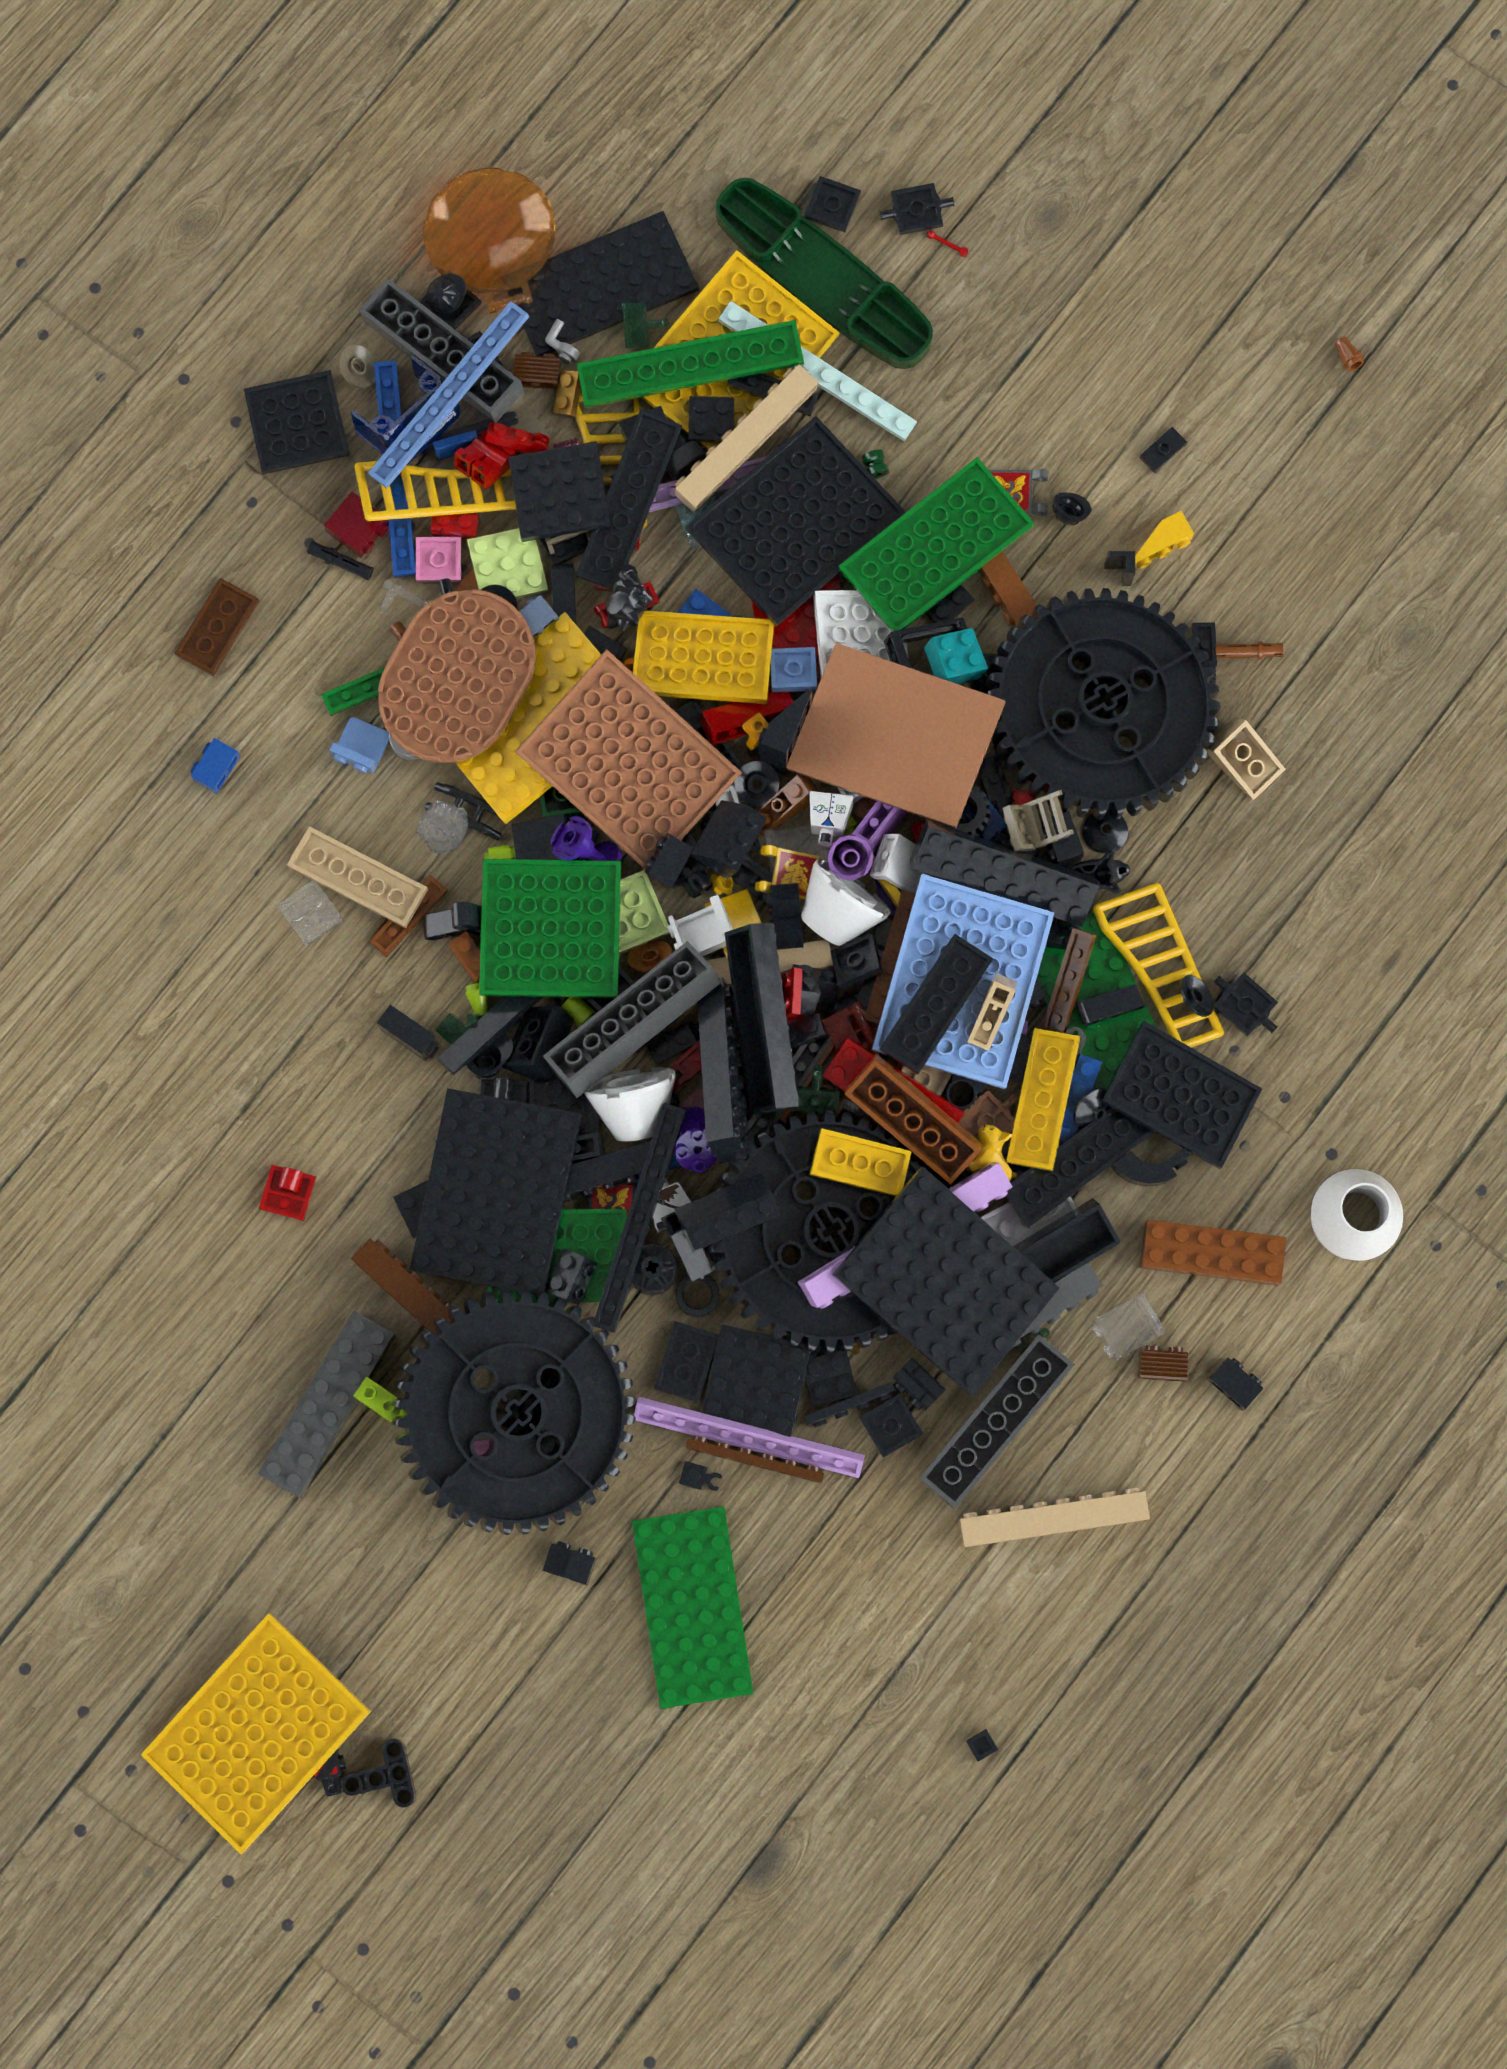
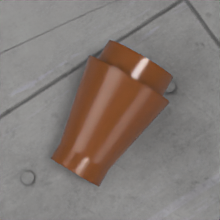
M1342 337L1335 343L1343 367L1347 368L1348 371H1354L1364 363L1362 359L1363 354L1348 341L1347 337Z

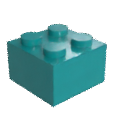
M973 628L932 637L924 647L935 677L961 684L980 679L988 669Z

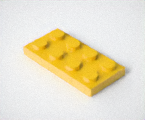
M821 1128L810 1175L897 1196L904 1187L911 1151Z

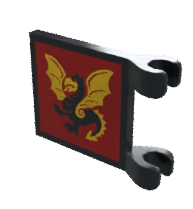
M626 1182L617 1183L618 1187L604 1190V1187L595 1189L596 1193L589 1195V1209H627L628 1216L638 1182L628 1184Z

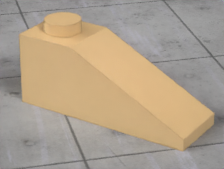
M998 973L995 974L967 1042L989 1051L1016 991L1017 981Z

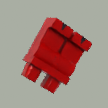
M485 430L465 449L460 448L455 452L454 467L467 477H471V480L487 490L510 469L509 457L517 456L521 451L486 442L487 430Z

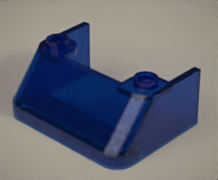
M415 355L411 357L414 375L419 379V387L425 395L401 417L393 421L386 415H380L369 423L355 410L351 411L355 431L382 454L386 452L443 383L440 376ZM458 403L409 463L459 418L460 407Z

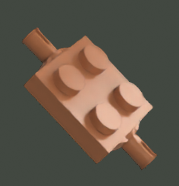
M987 1090L974 1102L975 1105L972 1104L970 1109L967 1108L964 1111L965 1113L958 1124L978 1141L979 1128L984 1124L995 1126L1002 1132L1010 1133L1013 1130L1015 1119L1011 1116L1009 1108L1018 1099L1011 1093L1002 1102Z

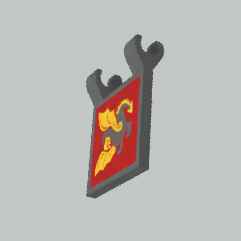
M1047 469L989 470L1026 514L1047 515L1046 503L1032 504V480L1048 481Z

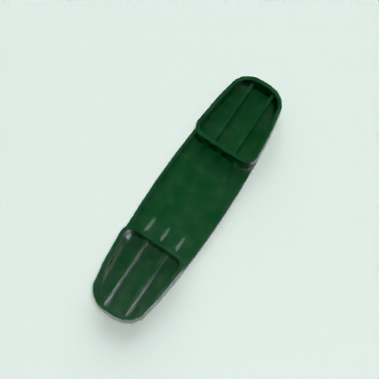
M752 178L736 179L721 192L716 202V219L723 231L765 273L838 332L875 357L898 369L914 367L928 353L931 348L933 328L931 322L917 306L893 283L884 282L850 251L803 217L796 205Z

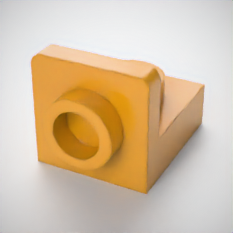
M757 713L742 725V728L750 736L746 745L751 751L759 745L760 741L758 740L762 729H767L769 725L760 713Z

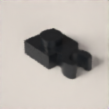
M685 1461L679 1484L702 1490L703 1484H706L710 1490L718 1491L719 1487L713 1486L711 1480L715 1477L722 1479V1475L719 1473L708 1475L706 1474L708 1467Z

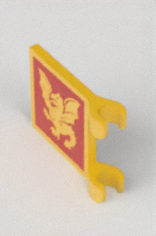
M772 845L761 846V855L776 858L772 883L767 881L756 882L755 890L771 893V885L798 883L799 899L805 900L813 864L817 859H820V856L782 849Z

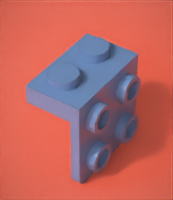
M351 717L338 744L333 742L329 751L336 762L343 765L346 763L354 766L355 770L364 774L366 772L374 774L389 743V732Z

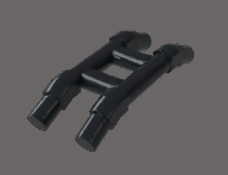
M436 782L434 786L436 791L456 799L451 810L444 806L427 802L425 805L426 811L453 820L497 841L500 839L501 832L480 822L485 810L498 816L487 801L459 790L454 786ZM464 801L477 806L472 818L459 814Z

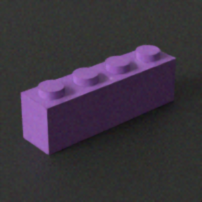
M877 801L852 835H857L866 840L875 856L883 835L892 834L908 812Z

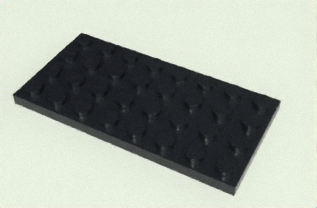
M664 211L502 278L510 300L529 315V318L522 326L536 356H543V354L556 351V349L545 342V338L556 319L564 322L556 339L560 342L573 344L699 291V286Z

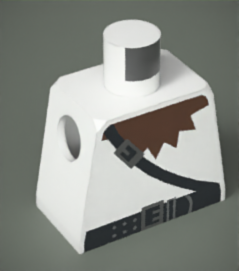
M666 1178L653 1215L657 1233L666 1230L661 1220L662 1217L674 1212V1209L691 1202L679 1182L669 1185Z

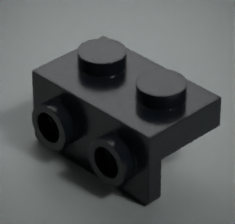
M564 1249L546 1292L579 1305L585 1295L589 1281L594 1275L597 1263L585 1256Z

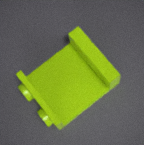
M368 1377L365 1378L353 1395L390 1423H392L393 1418L403 1415L402 1409L392 1406V1401L397 1399V1397Z

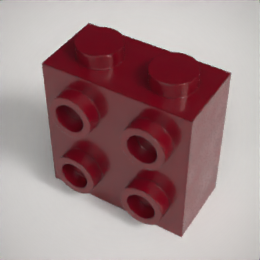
M352 491L324 524V527L328 534L362 558L364 554L367 555L372 551L375 546L374 542L378 537L382 538L387 533L389 522L388 520L367 521L364 516L361 497ZM372 507L373 512L378 511L374 507Z

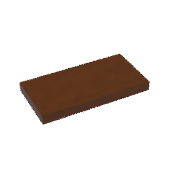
M220 578L174 654L206 673L215 676L258 605L259 599Z

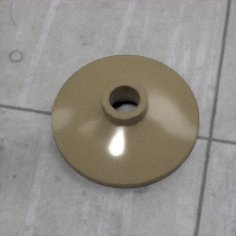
M354 344L342 350L339 356V369L348 383L358 388H366L376 381L374 362L377 361L367 348Z

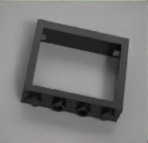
M962 617L893 631L885 638L884 644L891 662L911 668L903 643L965 630L967 626ZM985 673L980 679L969 682L971 689L985 694L990 691L986 687Z

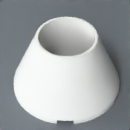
M817 859L814 862L801 918L818 935L835 945L842 946L887 919L891 914L890 909L875 893L872 896L864 889L865 884L858 879L853 881L843 880L837 877L829 868L828 861L823 860L822 863H818L820 860Z
M652 1067V1072H640V1069H633L611 1074L601 1078L584 1093L617 1141L646 1139L653 1137L664 1103L670 1104L676 1078L673 1069Z
M1349 1169L1332 1175L1322 1183L1313 1197L1310 1217L1317 1239L1329 1252L1343 1259L1365 1261L1383 1254L1395 1243L1402 1228L1403 1208L1397 1192L1383 1177L1368 1170ZM1354 1192L1363 1193L1376 1203L1379 1210V1222L1375 1230L1360 1231L1349 1225L1344 1218L1342 1210L1343 1200L1347 1194Z

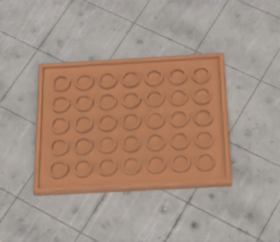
M835 643L786 768L787 770L956 829L1004 708L1005 700Z
M607 649L514 751L645 870L644 865L650 855L654 856L658 849L656 848V843L662 835L665 836L668 832L682 840L742 773Z

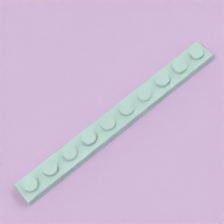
M730 301L718 319V322L733 332L767 325L732 301ZM801 347L804 365L801 366L819 382L818 386L905 442L917 424L916 420Z

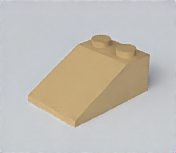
M1234 717L1214 736L1215 742L1213 746L1206 750L1212 760L1252 800L1286 770L1250 724L1241 718Z

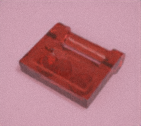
M859 1001L822 1020L837 1051L840 1050L847 1037L866 1049L873 1046L875 1036L860 1009L862 1006ZM850 1013L853 1014L867 1040L862 1044L846 1017Z

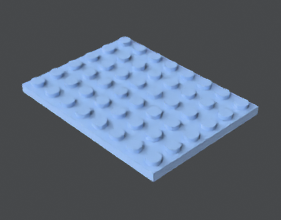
M921 874L872 1051L885 1054L879 1048L953 935L957 934L992 957L993 960L924 1066L1006 1089L1054 912ZM998 973L1017 981V986L988 1051L967 1041L995 974Z

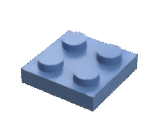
M815 647L772 649L770 665L772 692L817 691Z

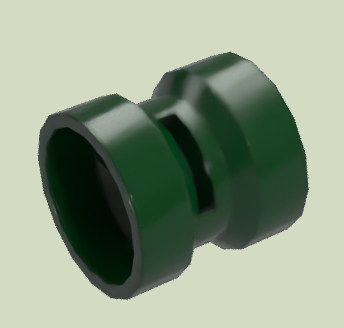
M880 449L869 451L862 456L863 463L867 466V471L875 479L889 473L888 465L884 463V452Z

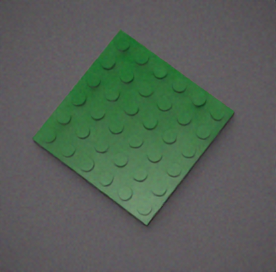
M483 859L479 995L576 998L618 997L621 861Z

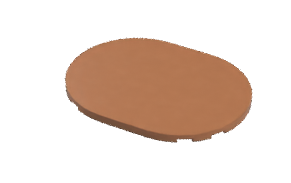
M475 589L443 594L431 603H427L418 611L387 662L378 688L379 711L382 721L391 737L400 747L422 760L435 763H454L470 759L482 753L499 738L526 692L536 664L534 638L522 614L502 597Z

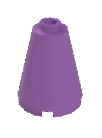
M857 835L842 836L834 840L829 848L827 856L828 865L837 877L843 880H856L867 874L873 863L872 849L866 840Z

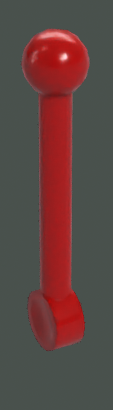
M929 230L926 233L929 239L934 238L958 251L960 256H967L968 249L966 247L960 248L936 235L933 230Z

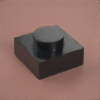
M987 1729L966 1740L977 1762L998 1750Z

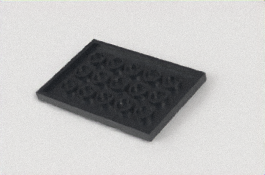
M1143 1021L1101 1102L1181 1148H1186L1188 1152L1216 1168L1221 1169L1262 1088Z

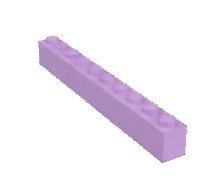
M991 1162L955 1184L949 1190L971 1210L979 1212L988 1207V1202L994 1198L998 1200L1008 1194L1007 1190L1012 1188V1185L1000 1163ZM854 1247L798 1281L811 1306L820 1307L821 1309L825 1308L833 1302L832 1299L836 1296H844L851 1292L832 1274Z

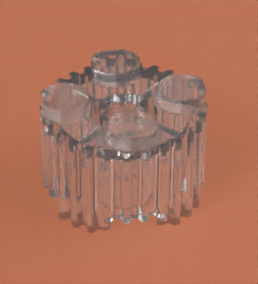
M440 800L435 801L431 807L429 806L419 822L417 834L424 840V843H427L430 851H434L435 854L438 852L441 855V853L448 850H455L456 847H459L468 830L467 812L462 807L456 808L455 804H447V802Z

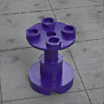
M578 816L569 818L571 821L566 824L562 822L552 835V852L563 861H571L576 858L580 860L585 859L584 861H620L623 856L618 846L610 841L602 842L594 847V842L591 840L592 829L590 824Z
M693 1106V1108L683 1107L682 1109H686L687 1113L675 1145L676 1159L684 1168L700 1173L711 1167L717 1161V1158L706 1142L704 1109Z

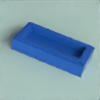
M476 430L433 442L437 460L453 457L458 449H465L472 444L478 437Z

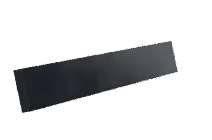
M504 996L438 1057V1061L451 1074H456L520 1022L521 1015L544 997Z

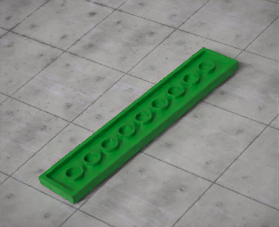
M796 320L577 363L584 406L589 408L794 367L799 364L804 365Z

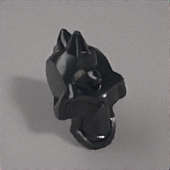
M629 564L620 569L618 573L619 579L616 581L613 591L606 602L608 628L619 627L622 632L629 625L638 624L639 619L647 610L646 606L653 601V598L643 588L644 585L638 577L636 568Z

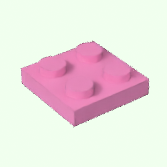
M416 537V583H439L441 579L449 578L451 583H460L461 537Z

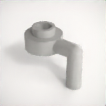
M556 319L545 338V342L556 349V352L559 354L558 358L568 364L576 362L580 352L570 344L556 339L564 325L563 321Z

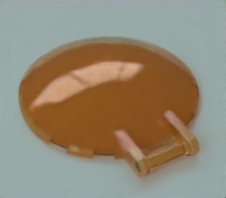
M480 168L457 176L448 182V186L439 194H436L428 208L426 221H424V244L431 263L441 275L454 273L462 277L466 283L467 291L484 293L490 314L497 313L496 310L505 308L510 301L516 305L523 302L527 304L532 303L533 300L527 281L543 267L555 241V218L548 198L529 178L515 171H504L501 168ZM522 287V294L493 301L492 295Z

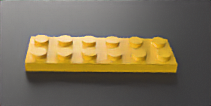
M1034 1028L1007 1163L1053 1171L1080 1036Z

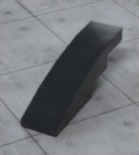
M692 699L675 712L709 742L701 727L703 711L695 699ZM727 742L713 745L736 768L740 769L743 766Z

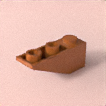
M795 776L757 811L767 818L759 832L761 836L772 831L810 805V791L820 792L810 777Z

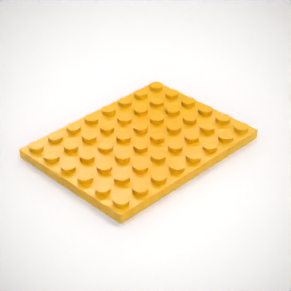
M736 250L654 348L733 332L718 322L719 317L730 301L767 325L796 320L801 347L818 358L823 356L839 337L840 332ZM790 368L764 372V374L784 380L783 376ZM728 380L641 397L653 408L661 406L665 417L682 425V430L686 434H688L689 396L734 397L733 430L738 426V420L744 414L749 415L754 410L752 408L754 404L760 399L727 386ZM697 442L707 451L713 445L718 446L720 444L711 442Z
M566 612L560 615L556 622L553 621L541 634L534 637L536 648L534 673L526 692L502 734L482 753L470 759L455 762L505 825L552 787L548 781L514 751L601 656L599 651Z
M268 1613L144 1750L141 1756L240 1854H243L371 1711L271 1613Z

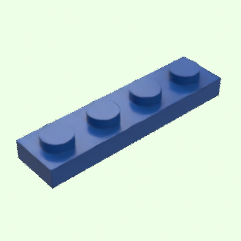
M1080 1054L1072 1076L1058 1144L1062 1145L1076 1134L1078 1126L1074 1122L1075 1108L1080 1099L1092 1090L1102 1061Z

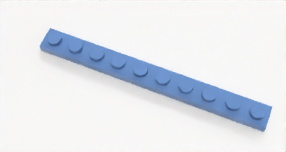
M512 301L508 303L368 472L373 479L386 489L529 318L528 313Z

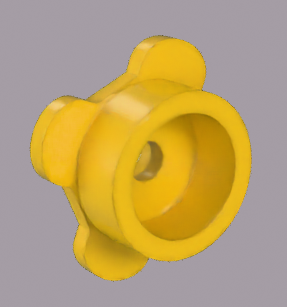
M711 875L710 879L713 882L715 894L721 895L725 893L730 895L732 893L733 880L731 877L727 880L721 875Z

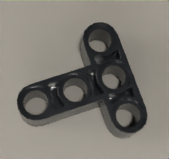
M457 902L450 905L451 910L423 916L425 940L445 939L459 936L464 932L481 935V905L470 902Z
M390 1739L384 1743L382 1748L385 1761L384 1766L349 1774L342 1780L341 1788L345 1794L350 1796L391 1787L393 1800L397 1806L402 1808L408 1807L416 1800V1791L406 1747L400 1739ZM393 1742L400 1746V1753L397 1756H391L388 1752V1747ZM397 1766L405 1769L406 1774L402 1780L396 1779L393 1775V1771ZM373 1772H379L382 1775V1782L378 1786L373 1785L370 1781V1776ZM350 1778H356L359 1782V1788L356 1791H350L347 1787V1782ZM401 1790H408L410 1792L411 1799L408 1803H402L399 1800V1792Z

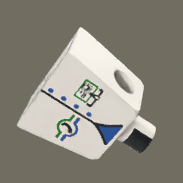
M810 791L811 833L819 835V845L825 847L832 846L833 836H844L853 809V796Z

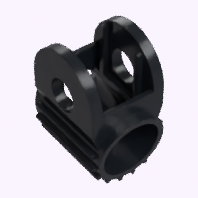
M952 1074L950 1082L947 1083L944 1089L943 1096L952 1103L949 1098L951 1086L956 1082L964 1081L971 1088V1098L966 1104L955 1106L963 1111L965 1108L970 1109L972 1104L975 1105L974 1102L978 1099L977 1094L983 1089L985 1083Z

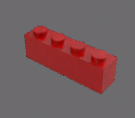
M771 689L768 691L767 704L729 702L726 705L703 711L701 727L712 746L748 735L742 728V725L757 713H760L770 723L792 704L793 700L788 692H772Z

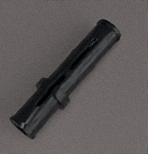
M312 540L307 549V554L324 560L325 564L338 566L367 581L370 580L373 574L374 567L336 551V548H328Z

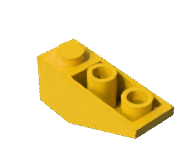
M1182 511L1161 520L1135 555V568L1139 567L1142 569L1151 564V560L1157 557L1162 559L1168 556L1171 550L1177 547L1182 549L1191 543L1194 532Z

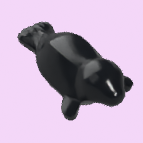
M1114 851L1106 852L1100 859L1083 861L1069 868L1095 877L1099 884L1098 890L1107 889L1114 894L1120 892L1117 883L1123 881L1130 873V866L1120 860H1113Z

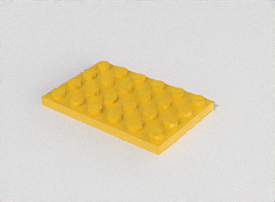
M645 611L638 623L633 674L656 695L662 697L767 704L774 624L769 619Z

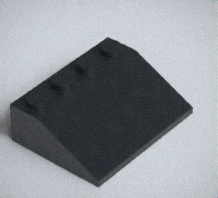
M811 690L804 692L769 723L767 729H762L759 736L758 758L761 759V762L773 767L777 773L785 776L788 771L786 768L811 706Z

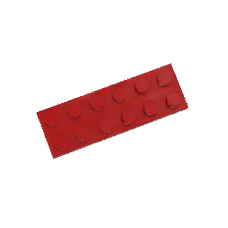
M847 1037L824 1072L823 1077L846 1091L849 1084L876 1054ZM888 1063L959 1123L965 1113L963 1110Z

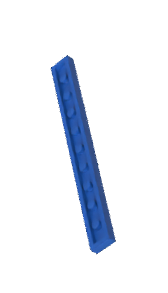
M396 360L374 362L382 455L403 431ZM399 473L390 484L395 510L408 509L401 473ZM411 518L388 520L394 578L416 576Z

